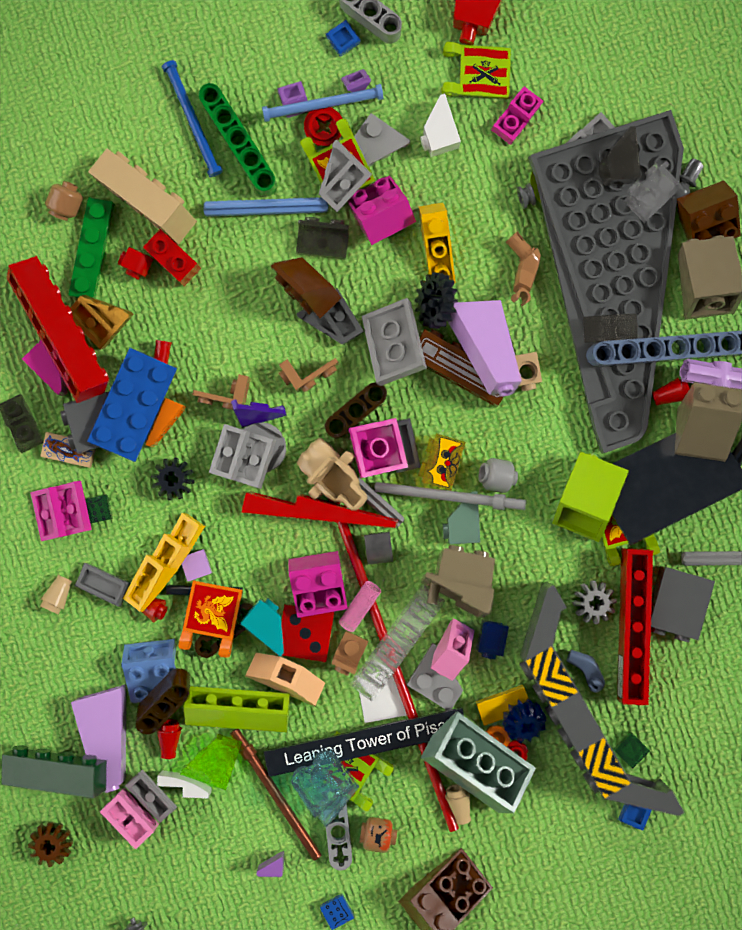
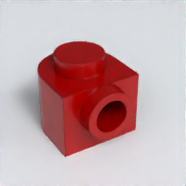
M128 247L127 252L123 251L121 253L118 265L127 269L125 274L139 280L140 276L146 278L154 259Z

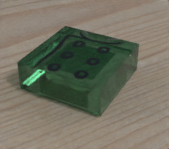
M108 494L85 499L90 524L113 519Z

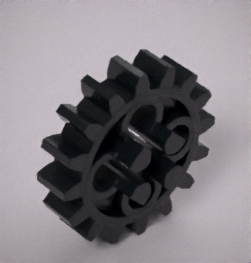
M432 272V275H426V281H420L422 288L416 290L419 298L415 299V302L418 303L415 312H420L418 320L423 321V326L440 329V327L447 326L446 321H452L451 313H456L454 303L458 302L454 295L458 290L452 288L455 281L449 280V275Z

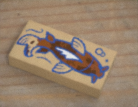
M46 432L40 457L91 468L96 449L78 455L76 450H71L67 436Z

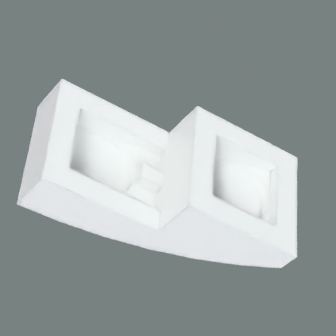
M161 771L157 779V786L183 787V797L209 798L212 787L186 774Z

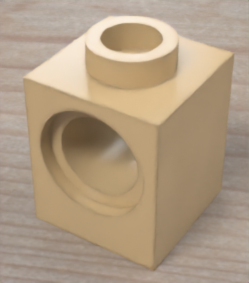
M537 352L515 355L519 373L522 366H527L532 370V377L530 379L521 377L522 382L517 388L521 387V391L537 389L536 384L542 382Z

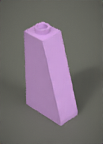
M501 300L454 303L456 313H451L452 321H448L487 392L489 395L499 394V396L513 394L522 381Z
M125 685L76 698L71 702L85 754L95 755L97 759L107 760L105 793L119 789V785L126 779Z

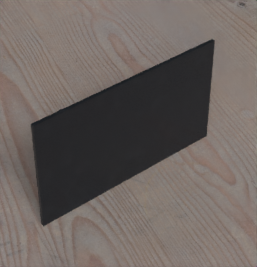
M676 433L612 463L629 470L612 516L630 546L741 491L742 468L731 451L725 462L676 455Z

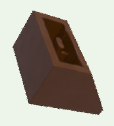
M724 180L677 198L679 220L687 240H706L715 236H734L735 239L741 236L738 195Z
M303 257L275 262L271 265L277 274L274 277L275 280L293 300L296 299L299 302V305L308 315L313 312L320 319L342 298L333 285Z

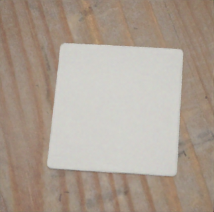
M390 669L356 676L365 723L407 715Z

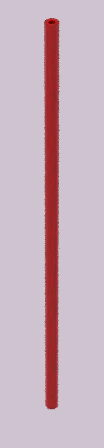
M336 522L360 588H362L364 583L368 581L348 523ZM375 600L369 609V613L408 719L418 717ZM428 742L418 744L421 755L423 754ZM424 761L450 832L456 831L459 827L445 798L446 791L439 772Z

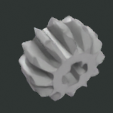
M594 580L590 581V589L586 584H581L584 592L582 594L575 591L574 595L580 597V600L572 602L574 606H581L575 612L576 615L584 614L583 621L589 622L592 618L594 624H599V616L604 621L609 620L606 612L615 613V610L609 607V604L617 603L615 598H608L614 591L612 589L605 591L606 584L603 582L597 587V583ZM594 596L600 600V603H597L595 608L589 605V601H593Z

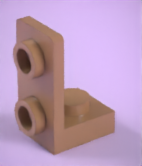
M239 374L237 380L233 379L230 394H234L233 399L193 390L192 395L198 397L197 402L212 405L213 401L223 403L222 408L233 410L231 401L234 399L237 400L238 404L245 405L251 378Z
M346 630L332 659V664L335 665L334 669L347 676L349 673L356 674L358 663L369 640Z

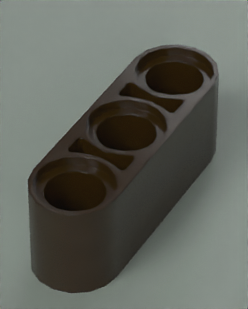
M376 382L367 385L326 420L325 430L327 434L332 438L338 439L349 433V428L356 427L385 402L387 397L385 387L378 385ZM373 388H378L382 391L383 397L379 401H372L368 397L369 391ZM353 404L362 406L363 414L360 417L354 418L349 414V408ZM334 420H339L344 424L343 431L339 434H334L329 429L330 423Z
M177 668L170 671L139 703L136 716L137 731L142 734H153L185 703L190 695L191 679L190 673L187 670Z

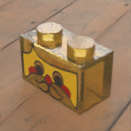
M437 433L434 438L429 437L425 452L429 453L427 463H421L418 474L419 477H422L421 483L451 491L466 442Z

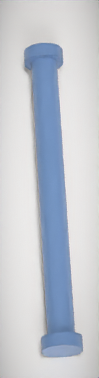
M381 84L375 85V88L288 105L272 108L263 106L264 121L269 122L270 118L374 98L383 100V91Z

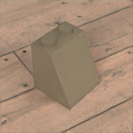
M715 236L706 240L690 239L683 242L678 253L685 320L734 314L742 300V271L734 236Z
M694 382L677 408L675 454L725 462L742 423V389Z

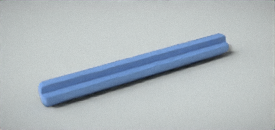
M322 197L204 202L203 210L206 217L328 212V203Z

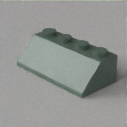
M455 712L432 735L421 756V759L498 813H515L536 769L459 712Z

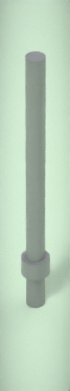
M376 482L375 492L493 506V509L505 510V508L525 510L526 500L506 498V495L502 494L489 496Z

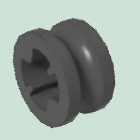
M526 184L525 188L517 187V195L522 208L526 209L529 204L535 206L536 198L531 184Z

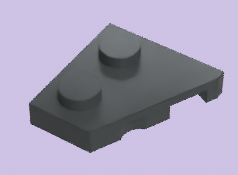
M336 288V291L342 298L320 319L313 312L308 315L304 310H301L296 315L344 345L362 334L364 330L339 289Z

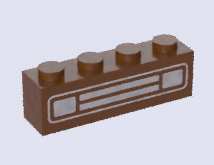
M424 329L420 336V342L426 368L494 407H498L504 396H499V394L489 395L461 344L454 341L450 344L443 340L444 335L436 330L431 329L428 332Z

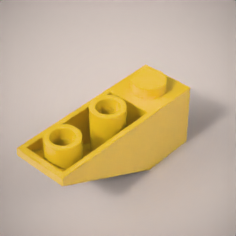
M442 202L418 206L428 273L432 275V272L449 275V280H454L456 283L445 205Z

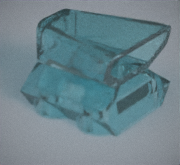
M332 749L317 753L313 763L308 767H299L290 780L314 818L318 816L325 828L330 825L360 787Z

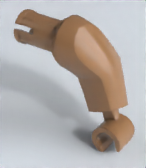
M517 231L506 241V244L520 258L513 288L515 294L512 295L511 301L515 302L521 297V306H524L531 299L529 292L539 268L541 254L538 248H531Z

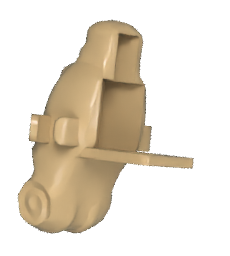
M318 438L310 443L308 449L301 453L297 461L300 470L309 477L307 482L314 484L308 492L309 496L312 499H319L322 495H325L334 502L344 503L348 509L356 511L361 508L367 500V494L359 486L358 475L350 466L356 459L355 455L352 452L346 451L340 456L322 438Z

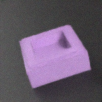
M204 549L187 555L182 563L187 582L212 573Z

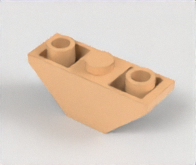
M255 653L245 675L282 693H290L291 697L314 707L325 685L324 681L303 666L280 656Z

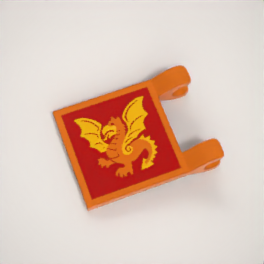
M193 581L178 647L189 650L192 645L193 633L222 638L219 656L230 657L243 590Z

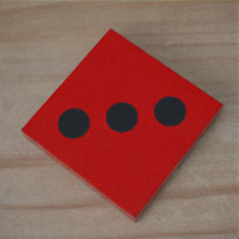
M284 604L281 621L284 649L282 656L327 662L334 612L298 618L295 605Z

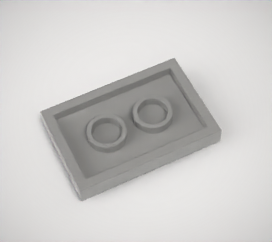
M408 298L362 316L374 375L378 385L382 386L427 369L412 304Z

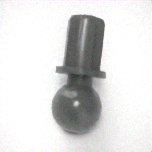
M694 158L689 161L684 172L680 174V183L675 185V187L673 185L670 190L671 198L673 195L677 199L690 194L689 187L696 186L695 181L703 169L701 161Z

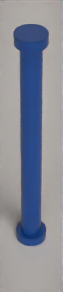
M168 61L162 65V69L169 76L208 167L207 174L209 177H215L221 174L223 170L216 163L176 68L178 65L176 61Z

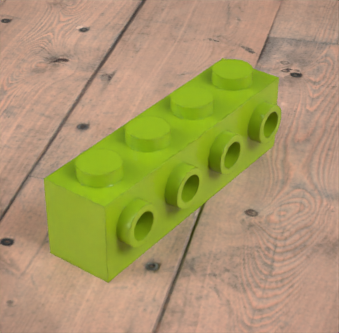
M190 686L189 698L184 703L185 725L287 732L290 693Z

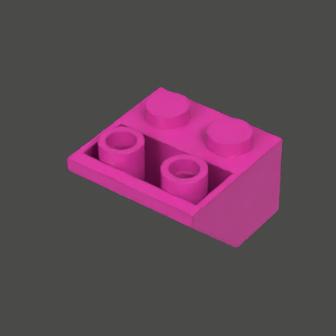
M390 175L376 180L375 183L364 189L357 190L347 201L361 230L371 245L416 222L407 197Z
M338 551L288 559V573L298 618L348 609Z

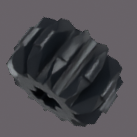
M173 458L172 466L168 459H163L165 468L157 464L155 468L160 474H151V478L158 479L159 481L154 483L152 487L154 489L162 487L158 493L160 497L167 493V499L173 500L175 493L178 499H183L181 490L189 494L191 489L186 484H195V480L187 479V476L192 475L194 471L192 469L184 471L188 463L184 461L179 466V458ZM172 472H175V477H179L178 483L174 482L175 486H172V482L168 481V475L172 476Z

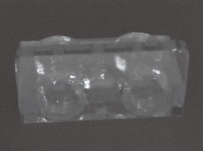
M667 161L660 166L657 163L651 166L644 173L647 178L642 183L637 180L627 190L629 195L623 200L643 222H646L682 187L666 169L670 165Z

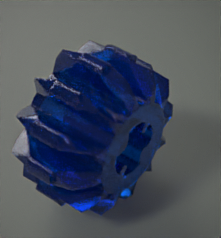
M518 699L517 705L509 704V711L503 712L504 720L502 725L504 730L507 731L508 736L512 740L516 739L520 744L525 739L531 743L532 737L540 738L539 731L546 730V715L537 702L532 703V701L527 699L522 703Z

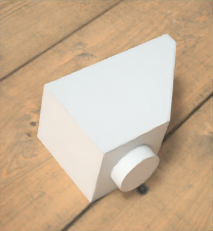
M445 94L439 96L424 126L423 136H420L424 151H429L430 157L458 149L461 143Z

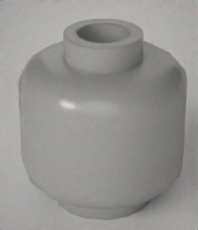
M490 458L480 466L478 479L486 490L506 493L512 486L516 485L518 472L515 471L512 462Z

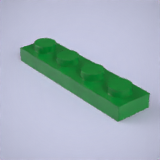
M88 197L68 293L70 297L79 298L82 295H87L96 299L115 205L112 201Z

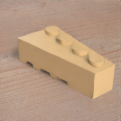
M106 148L88 173L119 199L125 200L141 216L144 214L148 221L156 228L164 231L179 245L197 222L183 206L185 201L174 192L170 195L164 191L166 187L154 178L150 181L146 178L148 174L138 165L130 166L128 164L130 160L122 153L117 151L114 154Z

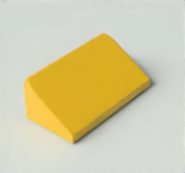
M523 685L475 701L484 726L531 709Z

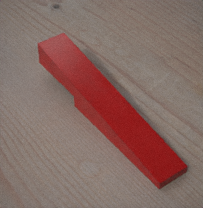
M253 491L246 492L241 510L242 513L396 528L399 519L361 509L354 511L348 509L345 505L323 499H312L310 496L303 494L298 495L296 503Z

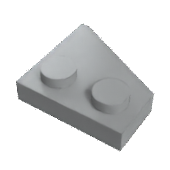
M370 113L354 136L369 167L378 160H383L391 156V153L401 148H406L410 144L408 138L372 113Z
M335 140L319 195L338 212L370 178L372 173L338 140Z
M432 643L407 682V685L442 708L450 710L462 694L463 689L456 678L452 681L431 669L433 655L437 648L436 644Z

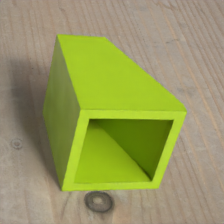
M580 452L562 494L552 524L600 542L629 470L603 461L593 454Z

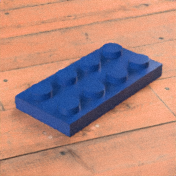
M129 347L87 442L136 463L177 368Z

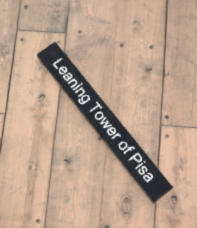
M459 707L264 750L268 775L272 777L427 743L432 735L455 712H459L464 716L463 708Z

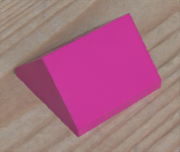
M396 418L349 428L360 479L408 468Z

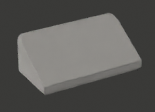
M143 770L125 785L159 823L177 808L171 799Z

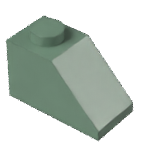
M460 503L448 516L447 524H443V539H448V544L480 543L479 509L477 504Z

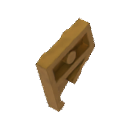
M87 295L80 296L70 307L75 324L82 328L83 332L100 350L106 348L134 315L131 311Z

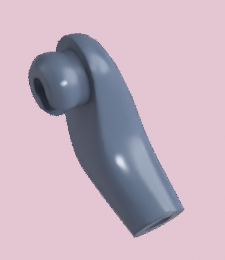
M570 650L567 662L583 671L589 689L592 692H600L605 685V680L596 660L587 654Z

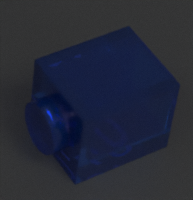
M482 619L476 647L478 652H482L481 657L496 660L497 656H504L509 630L507 624Z

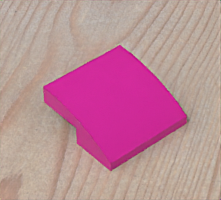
M81 481L30 492L41 542L92 530Z

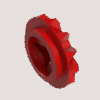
M332 107L312 110L305 118L304 132L317 146L329 147L342 136L336 125V122L341 120L342 116ZM317 119L324 124L330 122L328 128L331 134L324 130L318 132L320 126Z

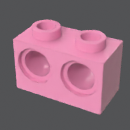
M125 787L100 811L135 850L159 825Z

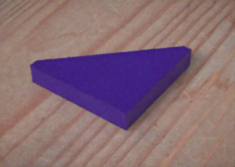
M236 399L231 401L233 410L242 428L254 423H262L287 416L283 405L269 408V405L264 403L251 402L250 405L238 404Z

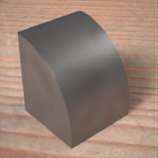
M390 532L364 535L368 565L393 562Z

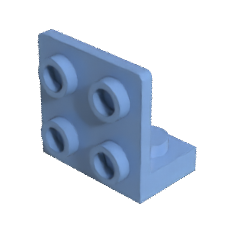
M175 639L124 645L121 665L132 703L141 702L170 671L176 669Z

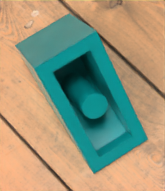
M260 598L242 619L241 625L281 657L284 649L281 616L277 612L279 607L268 598L266 601Z

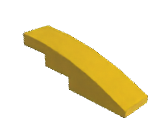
M182 513L171 534L163 535L153 555L145 556L123 599L139 612H143L179 569L205 526L189 514Z

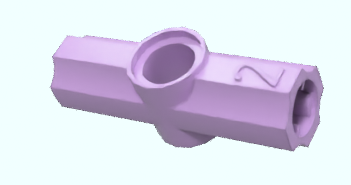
M686 359L680 367L679 376L682 382H696L742 389V368L732 367V364L729 362L713 361L709 363Z

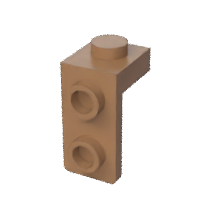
M334 358L301 380L287 359L279 364L282 368L279 374L286 385L292 383L297 392L301 389L303 392H306L316 385L315 380L322 375L324 378H327L335 373L339 362Z

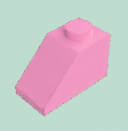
M453 618L434 652L431 669L453 681L469 662L474 630Z

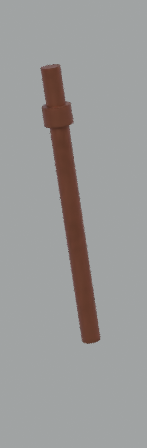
M239 729L233 730L230 735L240 748V755L249 762L313 861L317 860L322 854L272 778L269 777L268 772L256 755V749L252 743L249 744Z

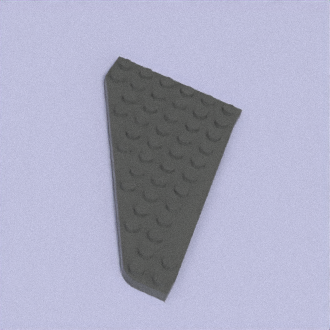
M671 110L553 147L528 157L538 187L591 423L601 453L637 442L643 437L648 427L656 362L596 367L587 361L586 354L589 347L603 341L654 338L660 335L677 199L674 195L671 198L670 190L673 185L675 187L680 182L684 151ZM648 344L647 353L653 357L655 349L651 344ZM623 346L621 353L624 358L628 359L630 350L628 347ZM598 348L596 351L597 358L603 361L605 359V351Z

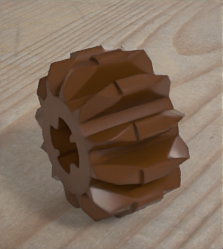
M53 821L49 822L47 826L41 824L37 827V832H33L30 835L33 841L28 844V848L35 850L30 856L31 858L37 856L40 858L38 865H42L45 860L48 868L52 867L55 862L60 865L63 863L64 857H68L71 854L69 847L73 845V841L66 839L71 833L70 831H65L64 833L61 831L63 824H59L56 828Z

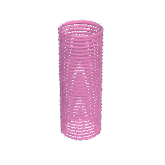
M366 581L340 618V625L347 631H355L378 598L381 590L376 584Z

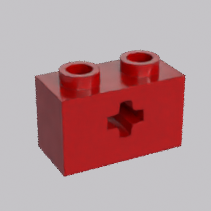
M161 229L143 246L184 287L201 270L200 266Z

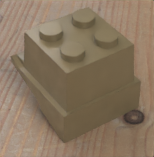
M454 545L444 548L439 554L435 574L426 572L421 580L422 584L430 587L427 603L437 605L439 593L456 601L455 606L476 617L483 618L489 615L494 595V589L491 588L495 558L489 557L490 553L474 550V553L464 552L463 547Z

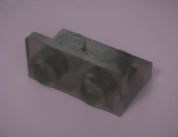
M305 217L304 220H298L297 255L346 260L349 225H346L342 220L336 219L330 220L329 223L319 222L320 219L315 217Z

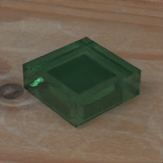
M631 731L613 748L632 769L650 752Z

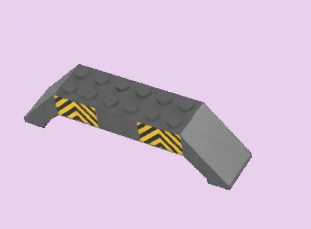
M549 582L541 584L520 652L523 662L519 665L529 680L534 679L536 684L532 685L535 693L542 703L547 702L548 706L545 707V710L556 726L558 724L561 726L557 731L568 748L573 747L574 750L570 754L581 771L586 770L583 776L595 794L599 792L604 799L676 816L684 814L685 812L673 791L661 779L654 782L625 773L553 647L561 611L567 607L553 584Z

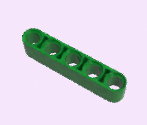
M213 83L204 84L199 90V99L203 108L256 192L264 197L271 196L277 189L274 173L220 88ZM209 94H216L218 96L214 102L205 101ZM222 115L231 116L230 121L225 124L219 123V118ZM243 136L245 139L242 144L234 145L232 144L233 138ZM249 157H256L258 159L257 164L254 166H247L245 162ZM262 178L272 180L271 184L266 188L258 185Z

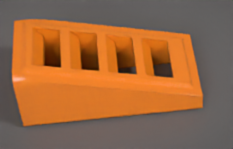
M165 398L145 445L155 447L184 412L186 406Z

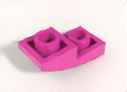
M523 86L505 112L493 125L491 131L511 145L544 101Z

